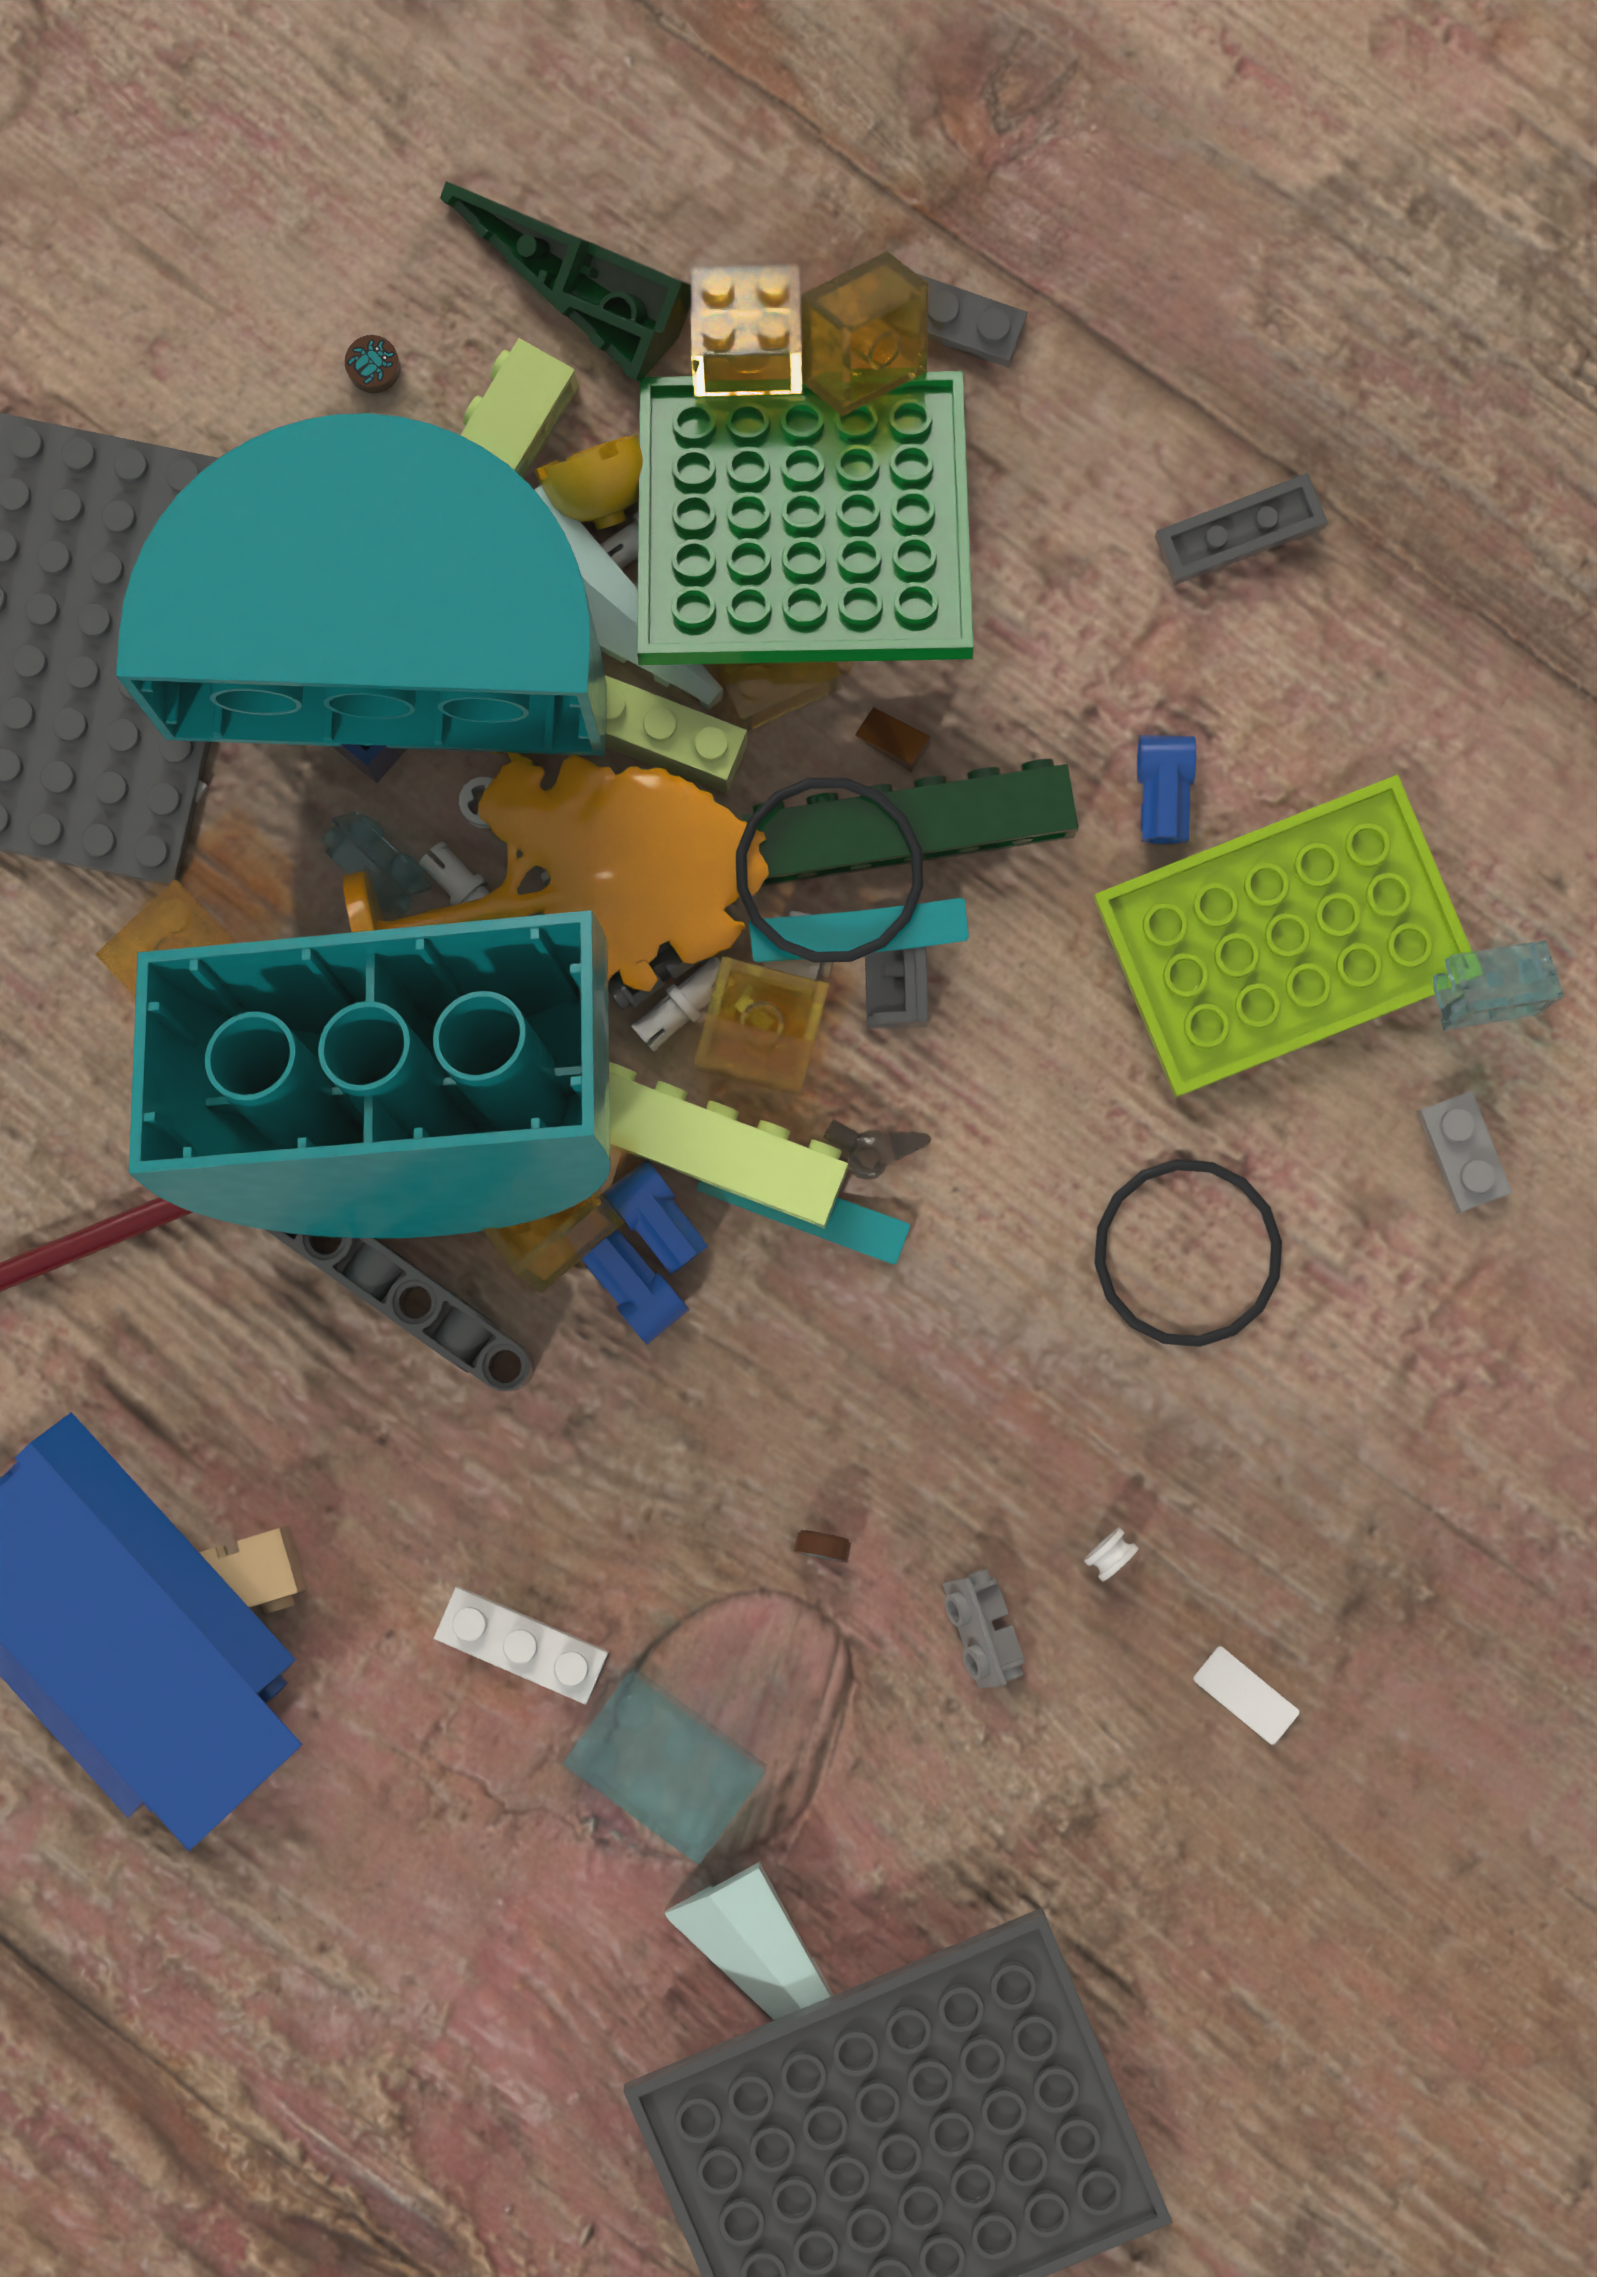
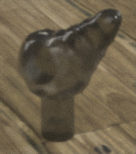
M835 1119L832 1120L823 1136L824 1139L849 1152L847 1163L850 1172L856 1178L862 1180L877 1179L884 1173L887 1166L917 1150L927 1147L931 1142L930 1135L914 1131H881L873 1129L858 1133Z

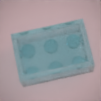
M634 1666L562 1763L698 1865L766 1773L767 1764Z

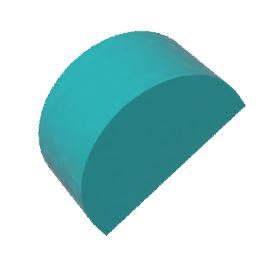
M360 413L336 414L305 419L256 436L222 455L200 472L175 497L160 516L143 544L131 572L123 601L116 677L165 740L315 746L358 744L361 747H370L371 745H386L387 748L605 756L607 685L603 659L583 579L568 539L549 507L529 483L507 463L487 449L452 431L430 423L400 416Z
M592 910L137 952L129 1174L152 1193L176 1206L225 1222L292 1234L343 1238L433 1237L508 1227L561 1212L589 1198L602 1187L610 1172L608 944L603 928Z

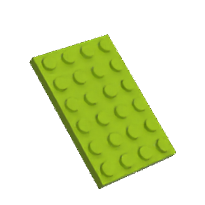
M1398 774L1118 884L1093 896L1101 920L1174 1098L1482 976Z

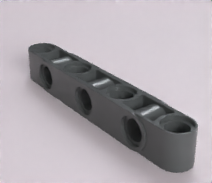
M266 1230L463 1371L470 1372L489 1387L498 1391H516L530 1382L534 1374V1360L531 1353L523 1345L500 1330L501 1327L379 1239L342 1237L339 1248L335 1252L325 1255L317 1247V1236ZM422 1287L430 1294L431 1307L425 1316L415 1319L405 1309V1298L412 1289ZM504 1351L514 1352L521 1361L519 1376L509 1383L500 1381L493 1370L496 1357Z

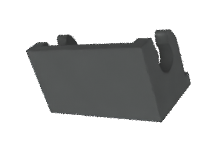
M926 947L875 952L866 955L867 1029L926 1028L928 1025Z

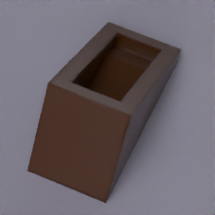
M875 707L872 708L855 734V737L909 772L913 771L929 747L931 736Z

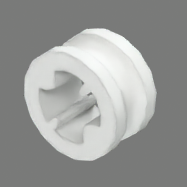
M490 777L471 779L463 786L459 794V806L462 814L471 825L479 829L491 828L480 819L478 813L477 815L473 814L470 808L477 804L474 795L479 791L485 790L493 779Z
M1120 1527L1102 1540L1084 1559L1087 1566L1095 1565L1100 1571L1098 1577L1102 1582L1106 1581L1124 1566L1139 1549L1135 1543L1128 1544L1123 1540L1125 1532Z

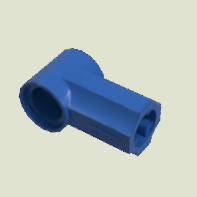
M1139 735L1137 782L1142 784L1140 809L1141 842L1155 845H1173L1189 841L1190 785L1194 784L1196 771L1195 736Z
M648 1160L643 1161L602 1192L632 1232L634 1230L638 1232L670 1275L681 1269L708 1247L691 1221L685 1217L673 1201L676 1199L675 1195Z
M619 1230L603 1239L582 1258L594 1277L619 1304L616 1306L617 1310L647 1345L690 1310L659 1272L655 1274Z

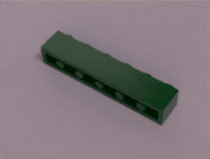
M1053 759L1029 761L1021 765L1022 771L1000 774L998 767L976 769L967 773V780L948 783L945 776L924 777L914 781V788L893 791L891 784L869 786L882 792L907 816L922 849V862L1070 839L1075 837L1078 830L1068 764L1054 766ZM821 793L807 797V805L785 808V803L781 801L757 827V830L764 832L766 840L759 844V851L769 870V875L761 887L912 863L911 851L899 824L874 800L862 795L839 799L838 793ZM764 803L754 805L752 807L753 813L742 815L743 821L748 822L749 818Z

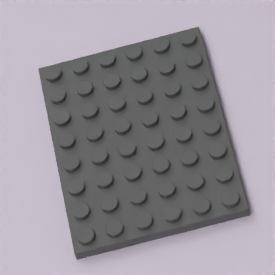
M0 413V851L178 888L197 805L195 800L199 782L203 779L211 742L164 739L116 677L119 629L123 601L131 572L143 544L160 516L175 497L200 472L219 459L218 457Z
M1043 1908L624 2084L623 2092L702 2277H1046L1173 2223Z

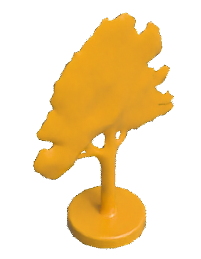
M571 755L563 761L557 781L552 789L544 791L540 787V782L545 774L543 768L517 760L502 766L498 775L483 792L478 804L480 819L489 825L493 833L500 840L507 843L506 879L493 892L482 898L457 905L384 921L376 892L367 872L358 871L343 875V891L352 932L524 917L538 912H542L545 915L592 910L607 938L608 981L619 971L624 985L632 989L650 992L658 981V977L649 963L657 956L661 944L669 941L683 963L695 964L715 956L719 951L731 948L741 934V931L746 928L744 922L734 921L724 910L740 897L737 891L736 851L747 822L739 820L728 808L714 802L712 793L699 790L694 783L686 781L680 776L670 775L666 769L653 768L643 770L639 767H628L621 774L615 775L610 767H598L587 759L578 755ZM758 830L755 832L747 853L748 889L752 896L759 891L764 880L769 875L768 865L759 851V844L765 841L766 837L764 832ZM517 849L523 853V856L517 859ZM536 865L545 868L551 879L549 885L538 892L518 895L517 888L524 879L526 872Z

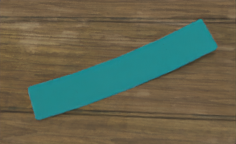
M963 898L917 904L910 922L886 947L875 952L967 941L969 939L965 900ZM904 906L763 919L785 940L816 952L850 951L878 939L901 915ZM751 920L749 921L754 962L804 959L779 949L752 924Z
M700 1180L696 1186L699 1192L890 1264L897 1263L910 1230L909 1223L838 1197L827 1226L824 1229Z

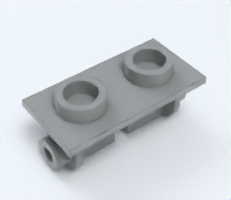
M988 1568L967 1575V1578L942 1583L946 1593L944 1601L946 1613L953 1625L958 1628L965 1648L963 1651L964 1665L969 1675L976 1680L978 1689L1003 1686L1007 1684L1006 1681L1023 1676L1024 1672L1021 1665L1026 1661L1013 1625H1008L994 1631L991 1622L1009 1614L998 1585L997 1577L991 1578Z

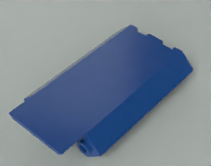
M71 1412L31 1441L14 1457L17 1462L7 1473L0 1477V1677L127 1818L131 1817L144 1805L150 1812L153 1811L182 1845L190 1851L303 1745L267 1705L288 1684L282 1675L296 1659Z

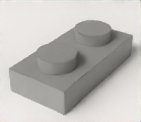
M1472 1091L1417 1111L1456 1213L1464 1212L1512 1193Z

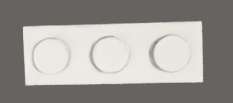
M459 1586L455 1587L433 1638L585 1705L589 1701L610 1652Z

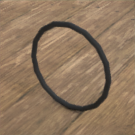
M846 777L807 778L774 792L749 818L736 851L737 891L752 924L779 949L814 963L852 962L886 947L910 922L923 889L922 849L907 816L879 790ZM844 788L874 800L899 824L911 851L912 887L901 915L878 939L850 951L816 952L785 940L761 917L748 889L747 853L759 823L781 801L809 789Z
M1175 1159L1140 1171L1113 1194L1097 1226L1094 1264L1106 1300L1131 1328L1162 1344L1202 1347L1237 1335L1264 1311L1280 1279L1282 1240L1271 1207L1246 1178L1214 1162ZM1177 1170L1212 1173L1239 1187L1261 1212L1271 1241L1269 1276L1255 1304L1230 1326L1200 1336L1165 1333L1137 1319L1116 1295L1105 1263L1108 1229L1122 1201L1146 1180Z

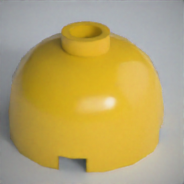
M633 434L629 437L624 436L573 453L572 456L566 458V461L559 463L557 459L536 468L535 472L539 483L542 485L553 506L566 517L579 520L580 522L593 521L596 530L627 520L624 509L639 500V476L643 465V457L638 435Z

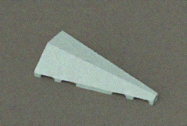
M542 485L536 488L535 492L549 507L563 529L577 559L600 651L624 664L627 660L652 673L654 680L666 687L672 684L698 698L700 706L708 710L721 701L723 688L702 664L638 665V589L579 520L566 517L556 509L544 492Z
M760 1862L715 1887H712V1885L665 1911L668 1920L773 2020L834 1995L814 1957L811 1958Z

